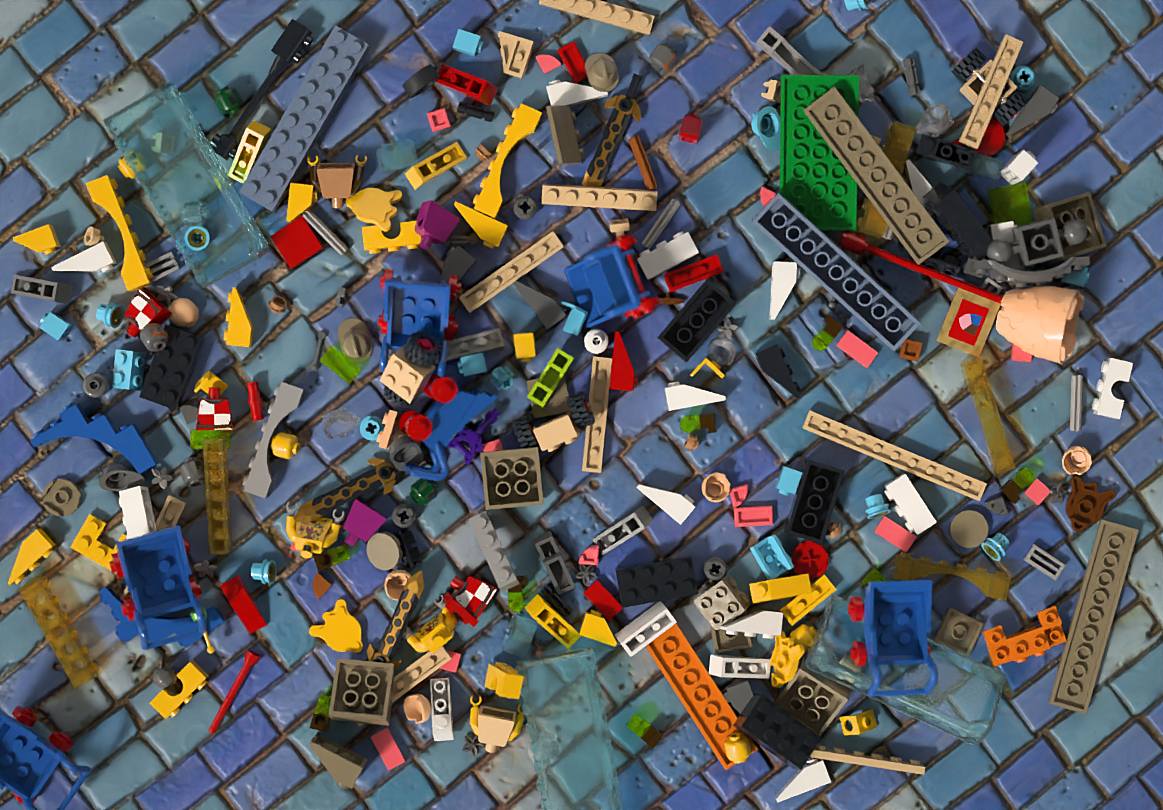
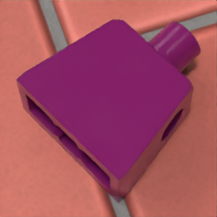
M432 200L422 202L414 228L415 232L422 236L419 246L425 250H430L432 244L444 243L460 219Z
M358 498L355 499L343 527L350 532L345 542L352 547L356 545L359 539L367 542L388 517Z

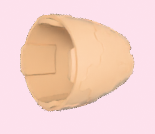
M1036 286L1005 292L1001 301V306L1003 307L997 315L996 330L999 334L1023 351L1038 358L1062 364L1067 356L1072 355L1077 341L1075 331L1079 311L1084 308V296L1080 294L1079 290L1055 286Z

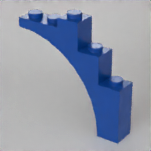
M71 403L62 408L63 412L59 415L63 421L61 422L59 419L50 424V429L46 431L42 429L33 434L35 438L30 440L33 447H38L51 440L63 437L78 436L94 439L119 451L131 462L139 474H143L159 464L136 424L130 426L128 423L120 427V432L118 433L108 414L101 415L99 413L92 417V422H90L80 404L73 405Z
M109 585L99 591L101 593V600L105 605L108 604L112 609L111 614L115 620L121 622L115 627L118 638L126 643L140 634L136 621H129L127 615L123 616L121 605L124 603L120 600L121 598ZM216 604L206 609L207 633L226 620ZM191 615L176 618L156 616L144 620L150 643L168 638L173 633L179 635L198 629V623L193 621ZM204 634L183 639L177 642L181 646L184 645L185 648H187L192 643H194L202 636H204Z

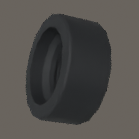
M427 65L411 76L402 87L410 98H414L433 85L440 76L432 65Z

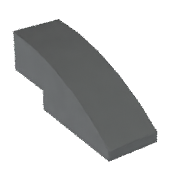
M551 531L533 538L558 595L575 588L576 586Z

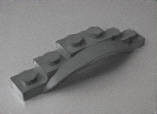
M1070 257L1063 264L1055 268L1036 272L1015 270L995 260L972 262L970 270L971 272H976L977 275L988 274V271H990V279H996L997 282L1008 281L1009 278L1010 286L1016 285V288H1027L1028 285L1041 287L1047 286V284L1052 282V277L1054 279H1065V276L1071 273V268L1072 271L1084 270L1090 264L1089 257Z

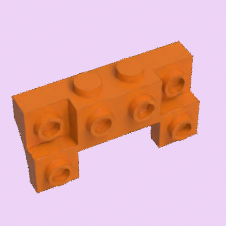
M1054 605L1036 612L1040 625L1006 637L1001 625L983 630L982 633L992 665L996 667L1010 661L1020 663L1028 660V656L1034 654L1035 656L1043 655L1046 653L1045 650L1050 649V647L1066 642L1056 606Z

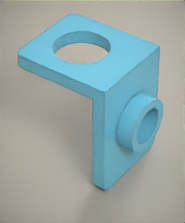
M562 301L561 304L571 309L563 331L578 336L588 312Z

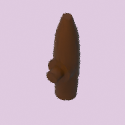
M666 294V297H658L660 303L664 305L685 302L684 299L670 297V294Z

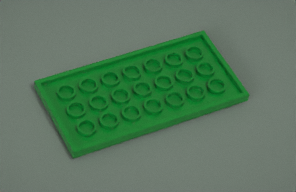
M781 75L779 192L820 230H856L857 182L803 110L831 88L835 87L858 118L859 75Z

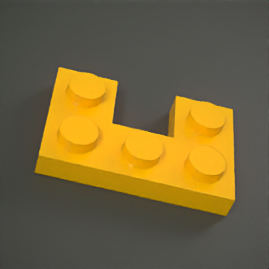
M89 514L70 548L111 571L109 562L112 561L111 554L117 553V548L115 546L113 549L98 540L107 523ZM122 533L118 542L126 540L127 534Z

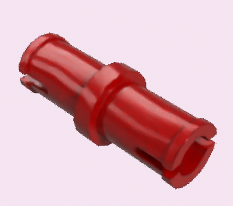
M258 381L246 383L249 396L247 401L250 404L252 421L263 420L261 404L263 398H260Z

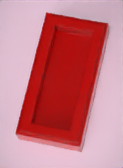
M574 41L557 50L575 84L588 78L585 61Z
M598 580L583 592L609 621L622 609V605Z

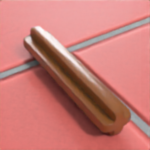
M633 136L629 138L630 146L647 190L658 188L640 137Z

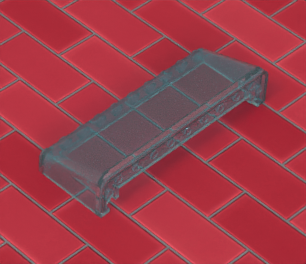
M169 82L103 120L107 132L115 140L116 147L123 153L126 164L135 173L136 181L145 190L146 198L154 205L157 216L164 222L167 233L173 237L176 248L183 254L186 265L192 269L196 282L203 289L261 258L269 251L266 239L173 83ZM202 202L204 207H197L198 205L194 203ZM206 217L204 224H196L199 219ZM195 225L205 227L210 234L209 244L206 248L198 251L190 249L184 239L186 231ZM201 233L192 234L194 242L199 241L201 243L203 241Z
M832 594L807 654L805 666L811 671L868 696L867 691L874 681V674L869 661L866 659L864 666H855L850 657V649L854 641H864L866 646L864 616L862 621L853 622L847 611L849 601ZM927 637L930 656L938 668V681L931 693L925 695L870 697L969 744L977 745L993 729L1007 675ZM927 664L879 665L882 681L878 690L924 689L930 680V669Z
M580 646L516 661L517 666L515 669L524 676L520 695L523 696L524 700L522 708L527 716L528 723H526V729L531 738L530 750L534 754L535 761H533V767L538 775L537 788L541 791L542 799L540 800L542 810H624L593 649Z

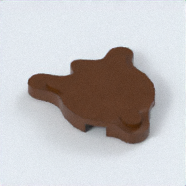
M1074 475L1070 478L1071 492L1065 503V511L1070 520L1072 530L1080 532L1085 527L1095 522L1097 523L1101 519L1106 504L1115 499L1116 492L1108 489L1098 493V484L1096 482L1084 483L1079 476Z

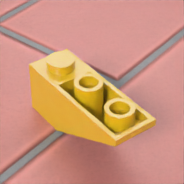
M233 287L232 291H229L228 302L231 303L230 310H227L226 321L229 323L228 329L224 331V341H226V345L252 348L254 328L239 289Z
M41 528L36 529L22 542L8 581L9 585L21 583L26 578L24 575L26 572L35 570L40 565L39 560L43 557L45 559L54 552L52 548L56 544Z

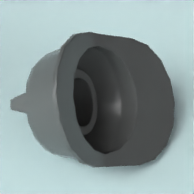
M394 435V441L389 446L390 460L394 466L400 471H405L403 469L404 464L419 466L423 461L424 455L418 444L408 436L398 437Z
M122 463L104 466L102 469L103 476L99 479V486L108 491H123L145 485V479L141 474L129 471Z

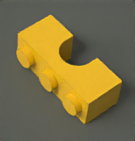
M416 221L401 222L400 234L394 239L386 238L383 230L378 225L362 227L364 250L369 251V254L381 253V249H388V252L400 251V247L406 246L408 250L418 249L422 236L414 230Z
M193 660L176 675L183 683L181 693H172L165 687L150 702L165 719L169 716L173 718L181 710L179 706L183 702L187 704L194 697L192 693L196 689L200 691L208 683L205 679L209 675Z
M496 661L495 664L489 663L484 686L488 689L496 690L495 693L501 697L519 699L524 676L519 674L518 670L508 666L507 663Z

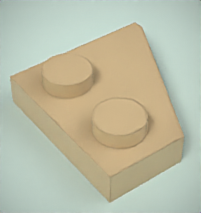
M499 31L498 37L500 38L503 71L507 75L523 79L535 42Z

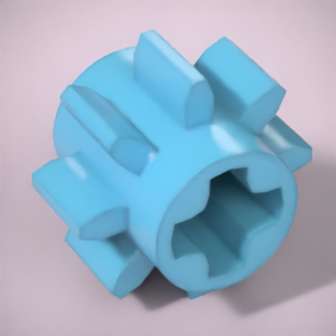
M507 366L504 368L497 367L492 372L493 379L490 382L498 390L501 388L506 390L513 385L515 374Z

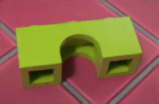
M557 348L527 398L544 408L574 358Z

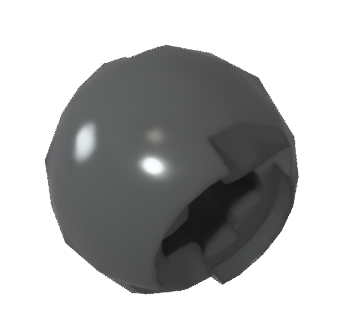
M526 195L517 198L513 205L515 215L523 220L534 217L538 209L536 201ZM524 203L531 206L527 213H523V209H520V206H523Z
M400 504L394 508L392 520L400 528L410 527L416 520L415 510L408 504ZM407 511L406 515L409 516V519L406 518L402 521L399 513Z
M719 556L710 557L703 565L704 574L711 580H720L727 573V564ZM715 563L716 566L720 565V567L718 568V573L710 571V569H712V564Z
M171 666L156 669L153 673L154 684L159 688L175 685L177 672Z

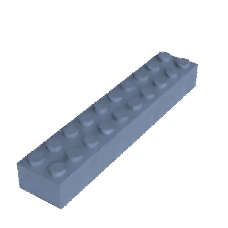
M335 25L239 193L273 213L277 211L290 188V183H293L369 52L371 48L369 44Z
M779 191L752 219V222L893 351L921 324L919 319Z

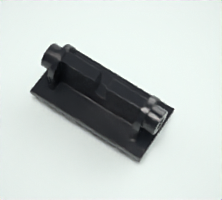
M937 251L920 263L928 268L956 277L961 269L962 261L958 257L945 254L943 260L941 259L942 252Z
M407 527L401 531L394 532L393 535L401 544L399 546L403 552L402 563L407 568L414 567V564L422 563L418 547L410 548L411 544L416 543L412 531Z

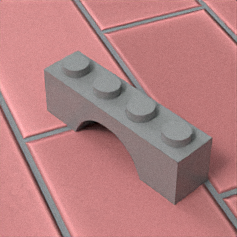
M485 511L470 518L469 522L499 589L503 592L520 584L500 543L489 514Z

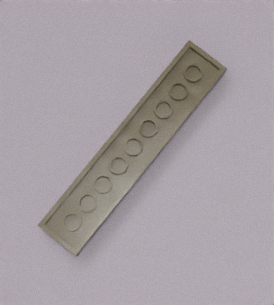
M835 87L831 88L803 110L918 265L949 243V240Z
M1100 519L1066 637L1067 641L1064 644L1049 697V704L1084 714L1087 713L1139 530Z

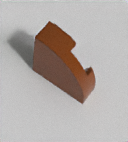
M318 572L313 580V591L316 597L320 599L332 584Z

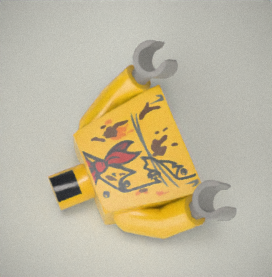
M289 502L287 503L286 510L289 512V516H287L286 532L290 540L295 543V549L301 550L300 554L302 557L310 558L312 553L320 554L324 548H328L337 540L341 527L340 522L345 519L344 511L339 518L336 517L338 510L335 509L333 511L334 523L333 519L322 517L310 523L294 520L295 512L298 509L297 502L296 508L293 510L289 509Z
M440 595L442 597L440 602L434 599V603L442 609L440 613L415 632L414 635H412V631L408 626L404 631L403 639H407V642L417 652H427L429 650L431 653H434L454 636L457 619L454 613H451L445 607L447 603L443 599V595Z

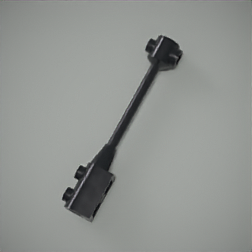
M294 19L290 21L271 50L276 55V58L269 70L268 76L230 133L221 135L217 133L209 144L213 152L227 161L229 158L232 160L235 158L238 150L236 148L238 146L235 139L275 78L289 65H292L293 62L297 64L301 60L303 54L300 51L304 46L308 48L314 39L311 37L312 32Z

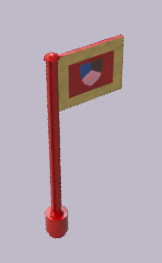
M843 231L838 245L842 246L844 250L860 255L861 252H868L958 287L936 341L974 356H980L1001 306L1003 296L869 245L865 241L866 237L851 231Z

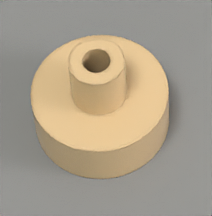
M89 227L84 236L85 245L93 247L98 243L104 242V236L100 235L98 228Z

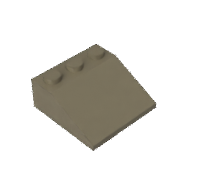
M546 106L559 169L581 165V160L585 159L583 148H579L577 143L581 139L579 130L574 129L573 122H576L574 110L570 111V106Z
M1090 192L1033 209L1036 221L1055 218L1057 230H1061L1065 223L1070 220H1079L1087 228V236L1081 243L1069 244L1066 241H1061L1063 256L1048 260L1049 264L1107 247Z
M538 447L480 452L486 510L544 504Z
M803 657L798 664L795 676L791 681L785 683L774 703L821 736L849 700L852 688Z
M337 658L329 709L330 718L335 721L389 726L394 664Z
M316 733L309 746L333 779L338 782L337 784L344 789H348V787L352 789L368 759Z

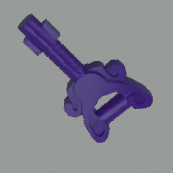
M494 409L492 412L489 411L485 415L486 419L475 431L472 429H462L459 432L460 436L452 439L447 446L457 449L464 455L465 463L470 465L477 451L481 452L484 449V446L481 444L483 442L481 434L491 423L494 424L499 419L498 415L500 412L497 409ZM462 441L469 442L471 446L470 451L461 443Z

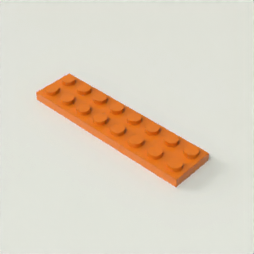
M674 624L645 646L725 770L736 764L728 759L724 746L725 741L730 738L731 734L740 733L749 739L751 754L758 750L750 737L733 726L738 719L677 624Z

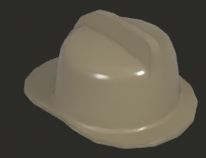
M596 53L587 58L585 69L590 85L600 92L613 90L619 82V75L613 58L604 53Z
M348 318L343 321L338 328V339L344 357L349 362L355 364L366 361L372 352V344L366 325L356 318Z

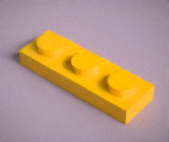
M824 574L811 584L812 593L796 596L779 610L791 625L795 624L837 590Z

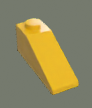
M255 120L246 128L228 173L229 177L244 184L265 146L271 128Z
M458 142L412 166L405 175L416 190L467 159V156Z
M455 201L454 206L480 239L484 241L483 245L491 249L494 246L499 248L508 226Z
M534 334L513 335L516 358H521V362L532 361V357H536Z
M809 574L749 584L752 601L755 604L812 593Z
M539 594L524 607L533 619L567 649L581 637L579 632Z

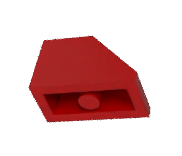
M684 115L678 140L697 144L703 120H700L698 115Z

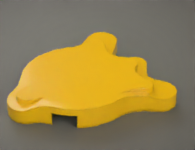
M366 188L351 195L350 198H346V205L356 214L357 219L360 221L376 224L381 230L389 231L391 229L390 219L397 214L396 207L391 205L402 200V192L400 190L385 192L377 188Z
M343 599L337 600L333 611L323 614L322 617L325 620V625H313L309 629L311 636L324 639L327 645L335 651L358 653L363 649L361 625L348 612L346 601Z
M781 631V636L775 635V648L770 660V666H774L775 674L771 673V683L774 687L778 688L793 679L798 668L799 659L805 652L803 645L794 646V638H786L783 631Z

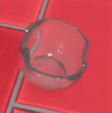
M716 337L708 345L707 354L712 360L723 365L732 364L737 351L736 346L731 340L726 337Z

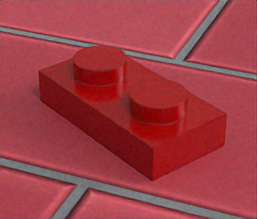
M449 592L443 597L447 603L445 607L451 613L457 612L459 614L458 618L465 625L469 623L474 627L479 622Z

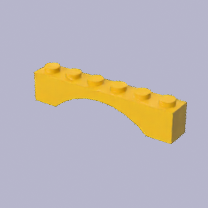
M522 103L519 107H515L511 116L514 120L511 125H507L504 131L506 138L504 142H499L496 149L498 153L496 160H491L488 170H491L488 178L484 176L480 185L483 189L480 195L476 194L472 203L475 205V211L493 219H496L503 203L500 178L504 162L518 142L535 132L542 117V112Z
M105 175L86 183L92 201L109 212L121 230L125 249L121 275L127 291L133 292L153 284L150 280L153 278V274L149 267H145L144 261L146 256L143 250H139L137 245L139 238L136 232H132L130 227L132 220L129 214H125L123 209L125 202L122 196H118L116 191L119 188L115 178L112 179L110 176Z

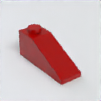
M442 64L438 73L440 78L436 81L438 84L489 106L498 90L497 87L488 81Z
M615 332L609 389L633 391V388H637L638 376H634V370L620 333Z
M241 575L220 585L229 603L250 634L267 625Z

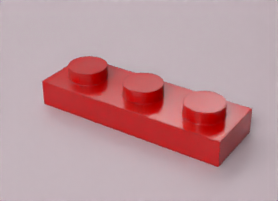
M716 254L663 274L669 292H673L721 274L724 271Z

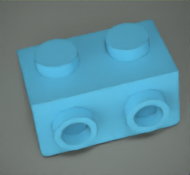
M116 349L112 379L113 388L142 390L146 353Z
M775 534L764 538L750 547L751 552L768 580H773L785 571L794 568L791 557L785 552L781 540Z

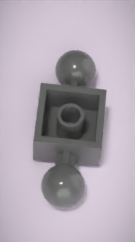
M1055 218L1012 227L1015 242L1009 243L1003 239L994 240L990 243L987 254L990 260H995L1000 264L1007 262L1012 254L1018 253L1020 265L1036 264L1062 257L1063 252L1060 242L1066 241L1069 244L1081 243L1087 236V228L1079 220L1066 222L1061 230H1057Z

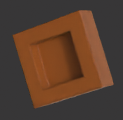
M906 339L901 344L899 358L918 362L922 343Z

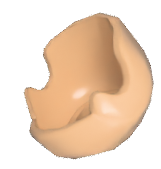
M177 298L168 307V310L172 312L169 319L178 327L189 328L199 318L198 307L187 298Z
M1081 446L1070 447L1062 457L1063 468L1070 475H1081L1090 469L1092 464L1091 453Z
M715 472L703 480L701 486L702 493L707 500L720 502L729 495L731 484L725 474Z
M397 569L389 573L384 585L387 596L392 600L398 601L411 574L405 570Z
M414 694L404 699L403 707L408 720H415L417 724L429 719L431 705L425 696Z

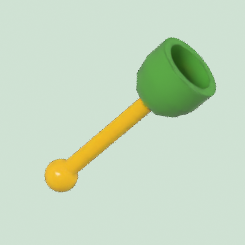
M203 608L205 618L207 619L206 610ZM193 610L190 612L191 617L195 623H198L196 612ZM206 631L204 637L208 646L207 652L212 654L215 648L211 646Z

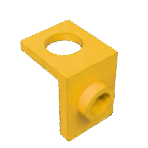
M707 358L690 374L693 377L706 364L720 378L725 376L720 371L721 366L714 360L710 362Z
M207 370L197 381L194 391L197 392L201 388L209 395V387H220L221 395L228 388V385L210 370Z
M873 709L856 715L840 717L844 735L862 734L877 728ZM847 720H849V721L852 723V725H853V729H852V730H849V729L847 728V726H846V721H847Z

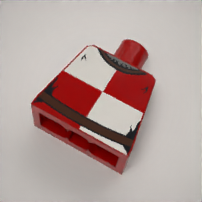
M139 288L125 312V317L132 322L126 332L136 338L145 325L149 323H159L161 325L172 312L149 292Z
M209 387V398H201L196 430H233L229 398H220V387Z
M469 575L466 581L455 576L450 583V586L459 591L455 596V600L476 619L479 618L498 587L472 575Z

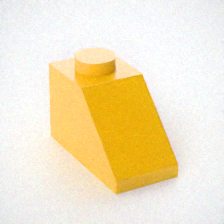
M290 183L287 222H293L303 215L306 210L313 207L314 202H317L318 191L315 190L314 185Z
M50 224L13 237L14 242L36 252L45 253V255L57 252L56 248L61 247L54 227Z
M591 610V612L586 611L579 635L616 647L617 641L605 617L601 616L602 613Z

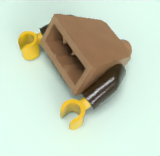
M317 155L316 161L311 163V158L308 156L307 162L311 165L309 168L311 183L319 193H322L323 198H332L333 208H342L344 206L343 198H350L351 193L356 192L363 181V166L367 163V157L365 156L363 162H359L358 155H356L355 162L357 166H355V163H320Z

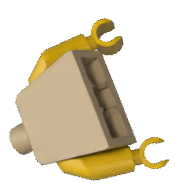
M472 695L470 702L473 704V708H471L470 725L474 733L478 735V741L486 743L485 750L494 753L497 750V746H506L507 741H512L521 732L525 719L523 716L528 713L529 707L527 706L526 711L523 713L520 711L521 703L517 706V712L482 705L478 708L482 703V697L479 696L480 700L475 704L473 702L474 695Z

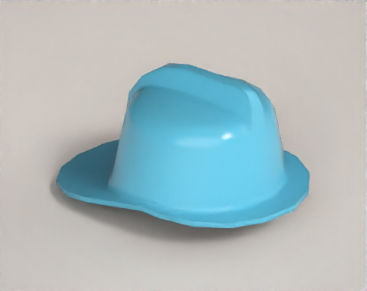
M766 106L760 112L753 113L751 126L753 132L760 136L766 148L776 151L780 149V117L775 108Z

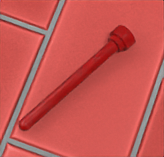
M247 650L245 653V663L210 725L209 733L214 734L251 666L259 662L261 656L256 652Z

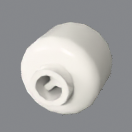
M601 329L590 330L584 337L585 348L594 354L605 351L609 343L607 334Z

